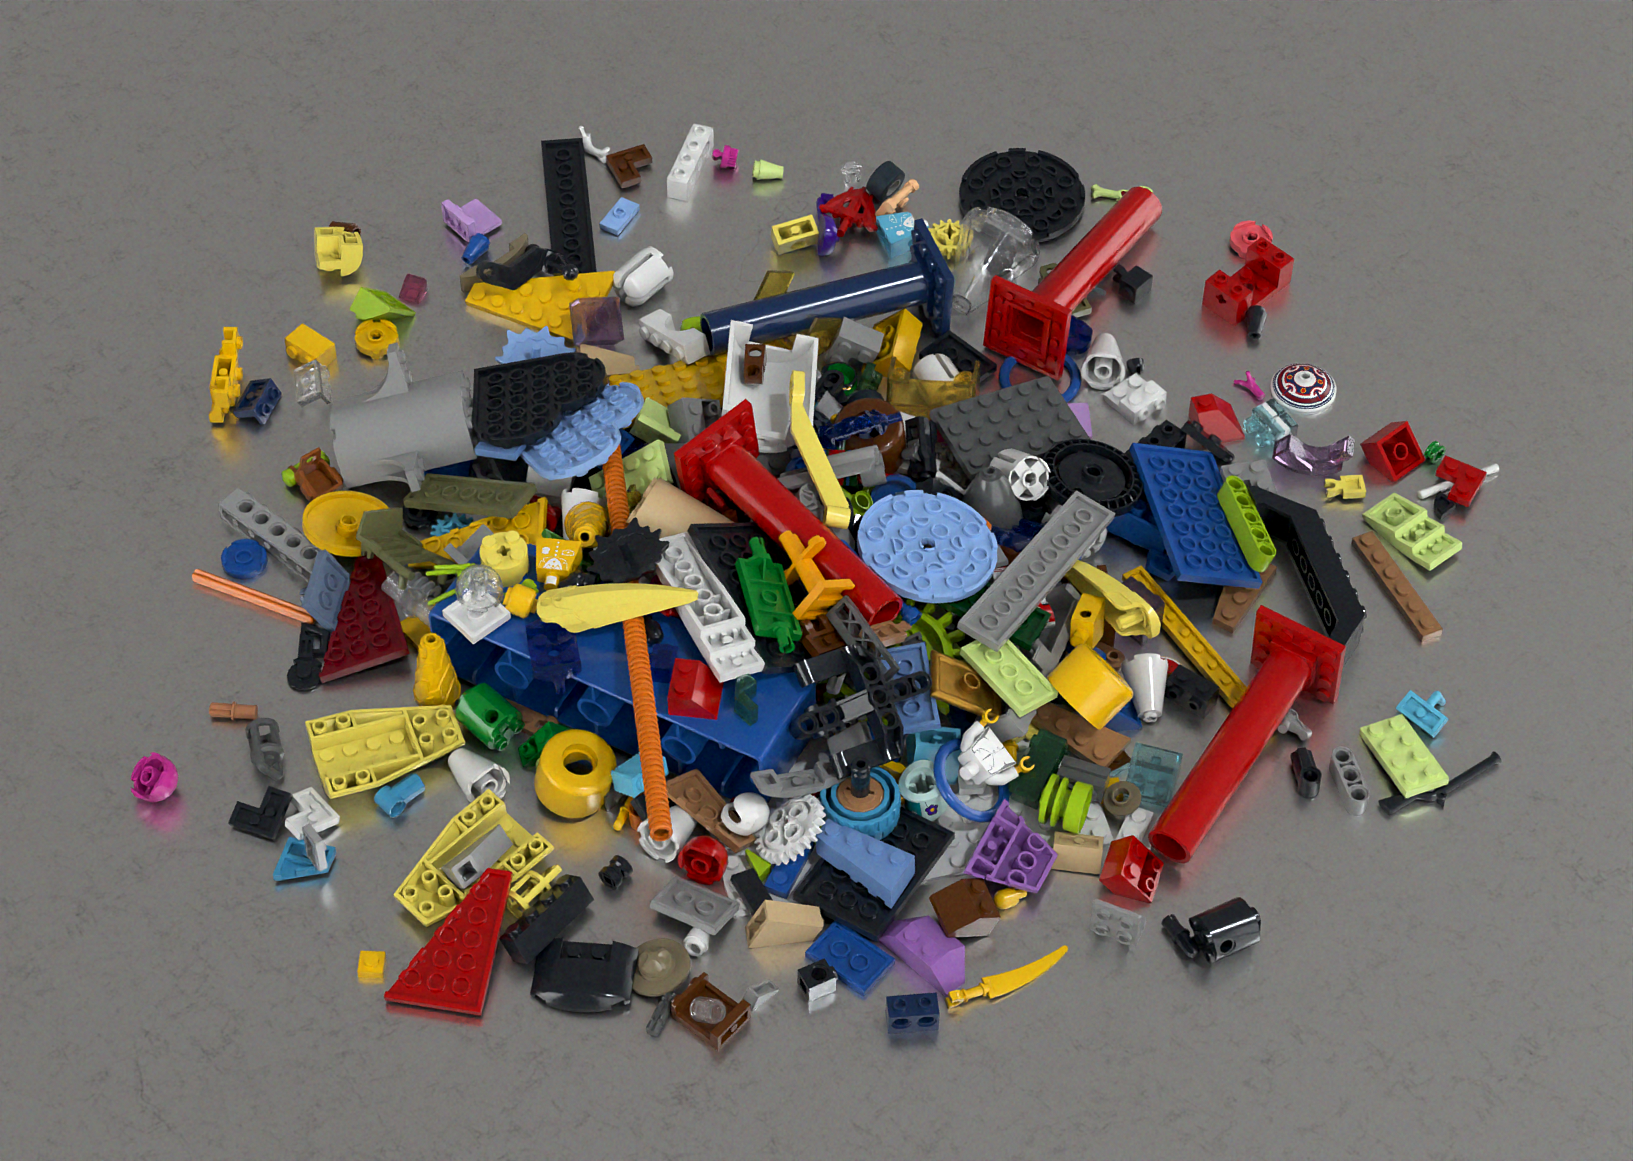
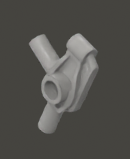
M1290 708L1278 726V731L1286 733L1289 730L1298 734L1301 740L1310 738L1312 731L1300 721L1298 713Z

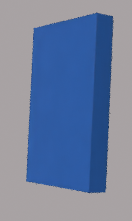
M836 921L805 951V957L813 962L825 958L828 965L835 968L838 979L862 996H865L895 964V958L852 929Z

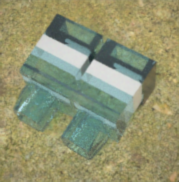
M1272 398L1252 409V415L1244 420L1243 428L1247 433L1258 432L1255 440L1261 448L1270 445L1275 449L1280 442L1286 440L1290 443L1296 440L1298 424Z

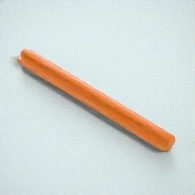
M195 569L194 573H192L193 582L305 623L314 624L316 621L303 607L200 569Z

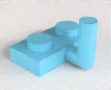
M1410 690L1396 707L1398 712L1433 738L1449 720L1434 708L1436 704L1444 706L1446 703L1440 691H1434L1428 700L1425 701Z

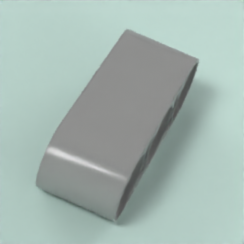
M1346 746L1335 747L1332 751L1329 771L1346 811L1354 816L1362 815L1367 808L1370 795L1369 789L1352 750Z

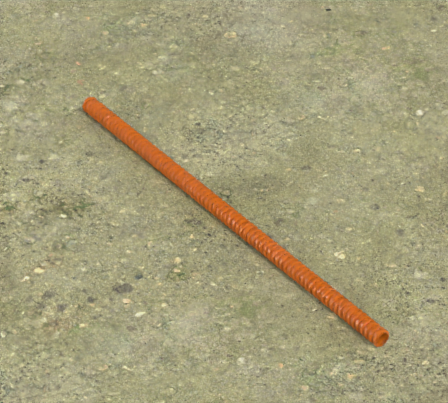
M620 444L608 457L609 460L603 464L611 534L614 529L626 528L629 525L626 521L630 516ZM639 580L631 581L628 583L639 584ZM643 616L624 620L622 623L650 837L655 841H665L671 838L673 830Z

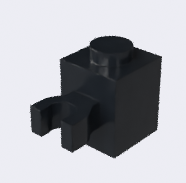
M1118 264L1113 269L1117 274L1113 276L1112 280L1119 283L1118 294L1123 298L1136 304L1151 291L1153 275L1136 265L1130 271H1127L1122 265Z

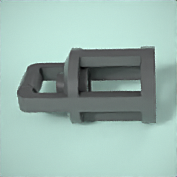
M260 718L251 721L245 729L251 751V762L257 765L259 771L277 781L283 777L281 760L284 757L278 723L271 718ZM269 726L270 733L260 736L258 727Z

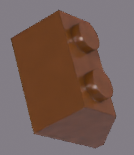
M983 878L961 879L929 897L947 938L989 936L1001 918Z

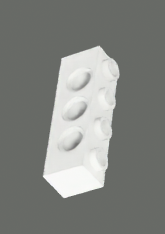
M693 123L667 178V198L688 202L714 146L712 127Z

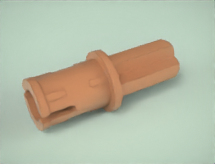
M235 701L232 704L213 702L209 706V715L212 717L231 718L233 721L235 718L256 720L258 706L237 704Z

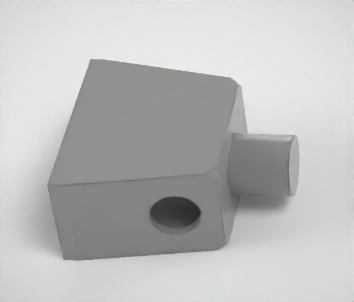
M867 722L856 723L828 738L829 750L820 752L818 754L819 760H829V756L872 741Z

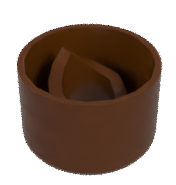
M877 398L855 400L839 411L833 423V438L845 439V450H855L877 445L878 450L882 454L885 473L894 474L904 462L901 452L907 449L904 423L899 411L892 404ZM867 426L869 434L873 438L863 439L858 436L861 429Z

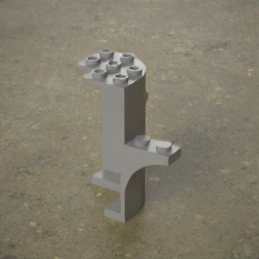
M398 342L389 344L387 350L389 370L381 383L366 393L335 400L331 407L330 430L334 434L332 443L346 489L378 481L398 480L408 483L411 492L421 489L422 481L425 480L424 471L477 458L474 448L478 445L480 439L476 436L472 424L473 398H471L469 392L471 391V383L468 377L465 378L463 370L413 382L411 371L407 370L405 366L406 356L404 350H400Z

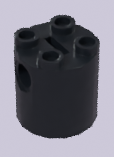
M1241 897L1233 898L1189 918V924L1194 933V936L1191 938L1199 949L1202 950L1209 964L1250 947L1260 940V915L1254 907H1250Z

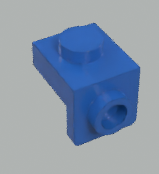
M1152 548L1147 554L1145 570L1169 581L1175 576L1168 555Z

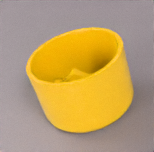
M1086 644L1076 646L1047 676L1048 681L1059 694L1099 730L1133 697V690L1106 660Z
M581 729L565 730L550 738L542 750L534 777L535 791L541 803L553 813L567 818L586 817L601 809L604 805V797L610 792L613 783L611 771L617 768L616 757L612 748L597 734ZM587 760L592 764V771L586 775H576L568 771L565 766L568 763Z

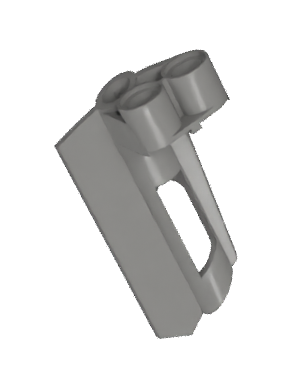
M877 445L827 456L837 479L860 474L863 487L867 488L887 483L882 454L878 450ZM807 467L780 474V478H777L788 490L802 487L806 483H813Z

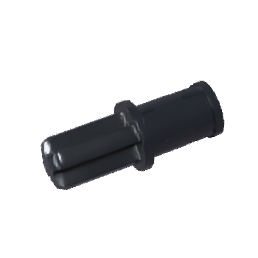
M1174 914L1168 915L1162 920L1161 924L1171 935L1173 943L1178 944L1188 957L1194 958L1200 953L1199 947L1189 936L1190 931L1180 924Z

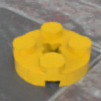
M373 319L364 321L356 328L355 345L357 349L373 359H381L383 355H386L389 344L398 342L399 345L397 328L388 320L380 319V322H373Z

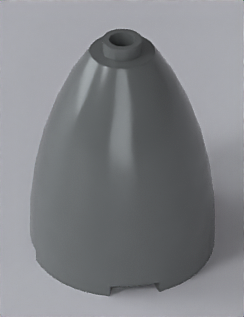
M988 466L980 470L972 479L963 495L962 502L976 510L993 526L999 542L1002 541L1017 552L1024 542V520L1019 499L1014 495L1008 478L998 468Z

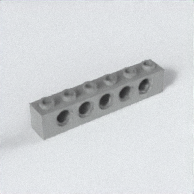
M239 488L218 503L221 519L247 538L259 542V545L264 546L266 552L309 582L318 551L322 550L314 546L298 528L291 527L281 516H276L266 505H261L251 494L245 493Z

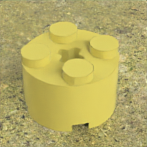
M513 530L498 532L485 536L482 539L480 561L484 578L488 582L492 581L496 583V586L510 587L520 583L525 574L529 572L527 544L520 537L519 533Z

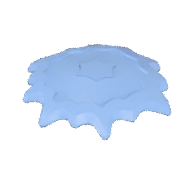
M547 326L539 332L525 328L521 334L507 330L508 344L502 347L504 355L496 356L495 360L500 364L576 352V349L565 347L564 337H552Z

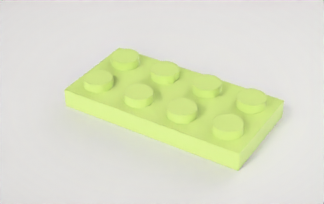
M656 440L622 459L628 506L643 498L645 490L651 484L654 477L657 479L662 478L670 484L673 483L664 441ZM603 470L590 476L589 480L592 491L598 492V497L603 499V495L606 497ZM606 504L605 509L607 510V513L609 515L608 506Z
M1009 639L998 652L978 640L961 647L960 655L1019 717L1057 698L1058 691Z
M1403 714L1360 728L1359 735L1405 799L1448 784V775Z

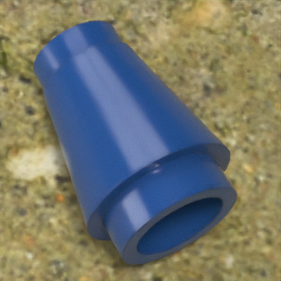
M480 233L471 236L461 257L466 264L472 265L489 250V239Z

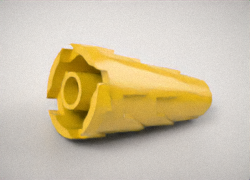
M580 502L574 505L565 517L564 526L567 537L572 541H581L583 549L598 546L595 535L608 537L610 534V521L607 510L595 502Z
M436 633L425 634L420 639V644H418L417 668L415 669V684L413 687L414 699L418 706L451 705L453 708L455 701L459 700L461 696V685L447 653L444 639Z

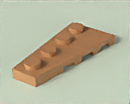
M697 768L666 782L668 797L733 852L738 853L753 846L756 838L752 834L748 836L739 835L724 825L721 819V812L726 802ZM732 810L728 811L732 821L735 823L741 821Z

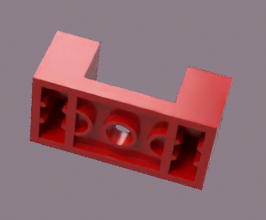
M1260 237L1247 248L1245 266L1231 277L1219 269L1205 280L1202 305L1233 326L1238 325L1246 318V312L1249 307L1263 305L1291 282L1294 258L1263 237Z

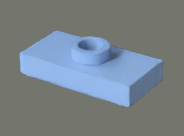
M621 197L599 223L600 229L618 236L640 210V205Z

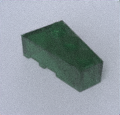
M1040 728L1037 735L1034 734L1029 743L1030 750L1027 754L1030 758L1023 761L1024 767L1030 768L1035 765L1034 768L1028 773L1020 772L1019 776L1010 781L1008 785L1011 799L1036 810L1039 808L1043 789L1053 773L1057 774L1064 755L1070 756L1067 739Z

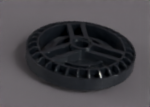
M1069 439L1053 445L1044 455L1043 461L1047 463L1050 472H1048L1049 480H1047L1049 488L1046 492L1061 506L1065 504L1075 491H1078L1114 512V517H1118L1131 511L1140 499L1143 483L1142 480L1140 481V475L1137 472L1135 463L1130 457L1111 445L1090 439ZM1059 462H1061V463H1060V466H1059V469H1058V475H1057L1056 470H1055V465L1058 464Z

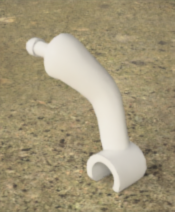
M582 125L578 126L581 132L579 138H583L584 150L589 154L597 156L602 163H606V155H609L607 152L610 148L605 147L600 150L592 146L590 133H585Z

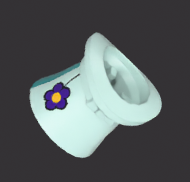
M918 760L910 764L903 771L899 779V791L905 799V809L911 812L914 811L918 815L933 821L945 812L948 804L942 798L937 788L933 770L934 763L929 760Z

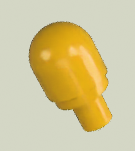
M1007 887L997 891L993 896V901L998 909H1008L1016 906L1019 903V899L1027 897V892Z

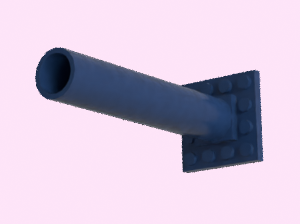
M923 218L914 220V230H911L913 244L910 246L912 258L909 263L704 312L700 316V326L702 333L706 335L710 355L715 356L728 352L731 320L753 324L749 341L763 344L796 336V334H804L836 326L841 323L844 317L857 321L922 304L926 318L930 319L934 333H937L940 337L950 330L954 276Z

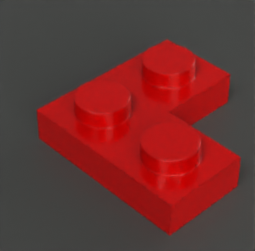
M1445 455L1436 470L1435 476L1454 483L1447 499L1469 507L1484 482L1487 472Z

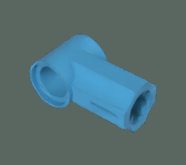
M411 773L392 787H382L376 793L374 801L393 818L403 812L409 801L425 791V785L416 773Z

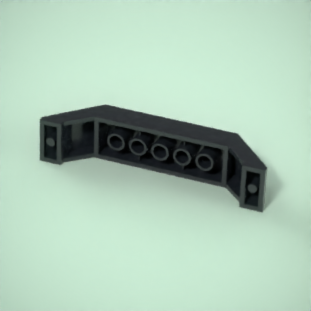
M1249 486L1248 492L1270 538L1286 545L1327 637L1346 646L1344 667L1359 644L1361 634L1363 633L1364 619H1366L1367 614L1365 607L1360 605L1356 588H1353L1350 583L1348 571L1344 570L1340 554L1336 553L1334 549L1333 539L1326 532L1324 519L1320 518L1317 510L1257 486Z

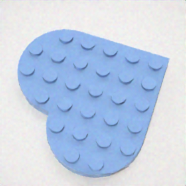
M620 382V386H609V384H606L604 391L594 400L583 405L581 409L563 412L560 424L548 435L537 440L535 444L527 445L520 454V457L536 473L550 481L575 475L581 477L595 466L605 464L609 460L608 457L620 444L621 434L619 429L628 427L632 423L631 420L636 417L643 407L644 398L639 387L629 382Z

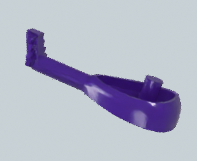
M821 193V197L816 201L819 231L817 247L819 256L831 255L835 249L836 242H839L840 239L837 236V227L834 219L826 213H822L819 208L820 204H826L834 197L833 194Z

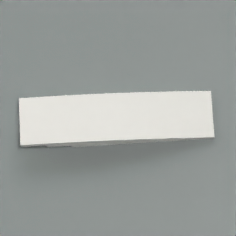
M688 532L660 538V541H669L670 543L669 547L662 554L661 561L656 565V573L662 585L697 590L698 600L677 606L675 609L718 681L721 683L761 672L765 662L754 649L755 640L745 626L744 615L722 583L703 561Z

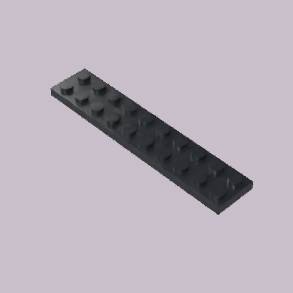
M583 138L541 141L551 250L564 254L566 263L576 265L579 274L597 272Z

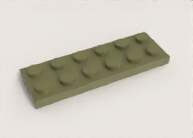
M427 473L424 477L425 480L422 481L421 489L414 492L410 491L402 501L406 508L513 519L537 492V488L533 483Z

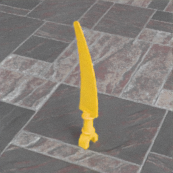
M1063 945L1043 958L1017 969L982 977V983L980 982L978 986L966 990L962 988L961 990L950 991L947 994L948 997L945 998V1003L948 1009L962 1002H968V999L980 995L985 997L986 993L992 999L1016 990L1047 971L1067 952L1068 947Z

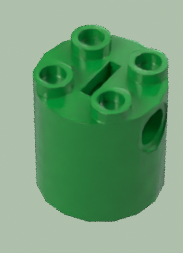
M481 683L472 689H467L459 698V705L455 712L456 720L492 750L503 751L508 746L509 740L513 735L520 733L525 726V723L522 721V713L487 683Z

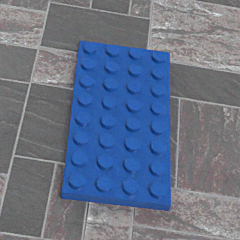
M1132 443L1129 451L1140 475V481L1142 480L1144 492L1177 581L1259 589L1263 583L1260 574L1249 566L1217 498V493L1224 482L1213 453Z

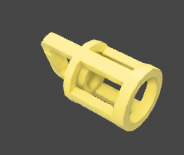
M556 864L547 868L542 874L529 870L510 888L506 908L519 919L523 912L530 908L528 903L536 895L540 897L544 892L551 889L549 883L563 869ZM526 882L528 887L520 895L517 894L516 891ZM520 906V907L522 908L523 912H521V911H520L519 909H517V908Z

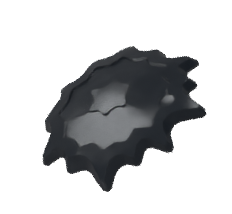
M635 517L626 528L614 529L609 537L595 535L598 547L596 550L589 552L594 564L588 567L587 571L591 572V574H600V579L604 583H628L639 580L645 574L656 571V565L661 561L662 554L669 547L670 542L660 541V528L650 532V527H640L638 519Z

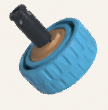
M863 757L855 758L851 763V776L830 788L820 791L819 801L825 808L823 812L826 814L822 820L831 819L841 826H847L877 840H881L890 834L898 823L901 808L899 786L893 776L886 770L878 766L870 769L871 764L869 760Z

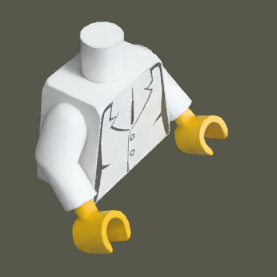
M992 709L983 711L982 719L980 721L977 720L962 736L960 746L962 752L958 756V761L962 767L959 770V774L964 780L972 778L977 785L985 782L988 785L1002 786L1017 778L1020 772H1030L1035 765L1030 768L1024 767L1023 761L1030 758V756H1026L1021 759L1018 766H1013L1016 764L1015 760L989 726L984 728L987 724L995 723L999 718V715H996L990 721L987 718V714Z

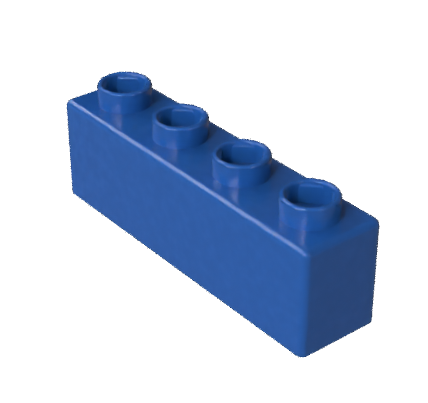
M527 544L529 572L525 574L523 580L518 584H521L525 579L533 580L539 590L535 598L538 599L546 590L544 589V583L537 581L536 545ZM479 547L467 562L475 563L478 581L473 582V588L465 589L436 603L428 615L431 633H436L444 639L447 653L457 677L475 685L487 683L500 695L542 715H551L560 723L573 729L587 730L595 733L609 745L633 756L638 754L639 746L622 621L596 629L591 628L582 632L572 633L557 623L542 622L536 609L535 614L530 612L527 618L511 614V619L475 644H472L443 617V609L478 585H481L499 603H503L505 598L503 593L507 592L508 587L496 586V583L488 582L484 578L481 569ZM456 577L445 593L463 585V582L458 583ZM600 581V582L597 583V584H614V583H604V582ZM659 611L649 614L653 620L660 624L664 633V639L659 645L652 646L647 643L662 756L666 758L668 771L680 776L697 768L718 794L732 799L742 793L753 792L761 795L768 804L772 797L759 792L750 774L751 772L773 769L776 775L789 773L812 738L795 739L790 734L789 726L794 719L804 714V709L816 704V684L812 683L802 688L799 685L795 672L763 674L761 671L724 681L717 720L668 715L667 697L675 658L699 660L708 667L709 665L681 618L679 619L675 616L667 617ZM801 722L802 729L807 731V726Z

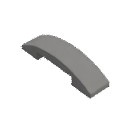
M829 760L815 762L814 768L809 770L776 775L773 769L751 772L750 774L760 793L779 798L809 795L825 788H830L846 779H836Z

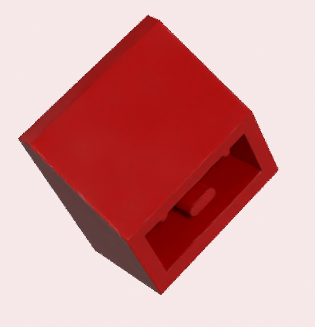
M1134 835L1111 841L1099 881L1115 895L1152 903L1164 863Z

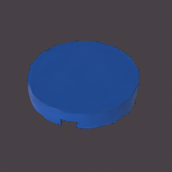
M241 539L232 542L231 546L228 548L226 546L221 555L223 570L227 575L236 579H249L259 575L266 568L268 562L264 546L262 547L259 545V542L251 539Z

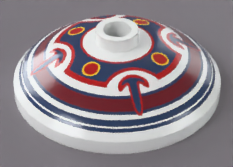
M1293 363L1280 368L1273 375L1270 383V392L1274 401L1283 409L1299 415H1313L1325 411L1334 402L1337 391L1335 381L1328 372L1308 363Z

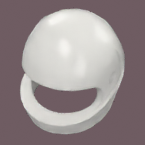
M753 792L738 795L734 802L726 804L721 812V819L724 825L732 832L743 836L759 831L767 824L770 816L766 800L761 795ZM729 810H735L741 818L739 823L732 821L728 814Z

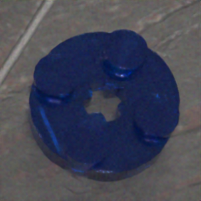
M1071 315L1069 335H1073L1075 338H1068L1066 354L1068 352H1075V355H1079L1090 348L1093 330L1087 323L1077 319L1074 315Z

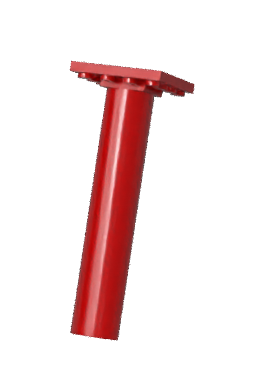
M1139 186L1129 189L1032 291L995 275L991 279L983 346L1006 357H1013L1017 362L1042 374L1049 375V377L1058 381L1063 375L1072 312L1160 219L1162 206L1156 195L1147 188Z
M744 399L674 452L682 491L701 502L705 498L706 490L709 487L714 490L720 488L786 554L787 552L779 540L780 535L785 531L790 530L792 534H796L805 549L809 546L808 541L816 535L823 537L826 545L812 560L824 579H850L855 585L853 589L843 590L840 594L842 597H850L870 626L889 620L893 622L897 617L903 604L901 597L757 460L760 452L752 404L747 399ZM845 605L843 609L849 614V608Z
M1260 605L1256 611L1250 661L1259 670L1149 832L1148 840L1159 854L1176 863L1184 864L1190 861L1302 691H1307L1318 699L1334 705L1339 695L1346 650L1345 645Z

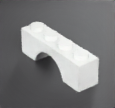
M658 309L638 319L640 324L639 332L644 340L651 342L656 347L661 348L666 353L673 355L688 365L710 354L704 333L695 328L675 331L672 316L662 309Z

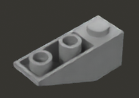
M498 824L442 866L441 869L451 883L457 888L465 889L477 880L487 868H490L513 843L501 825Z

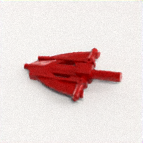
M851 186L847 192L841 193L830 199L826 204H820L819 206L822 213H830L833 218H841L840 226L837 229L838 237H843L848 227L851 228L853 223L858 228H867L869 232L878 230L877 225H875L876 212L872 202L874 195L869 196L864 186L860 189H854ZM845 203H849L848 207L845 208L843 206ZM860 207H862L864 210L863 214L858 213Z

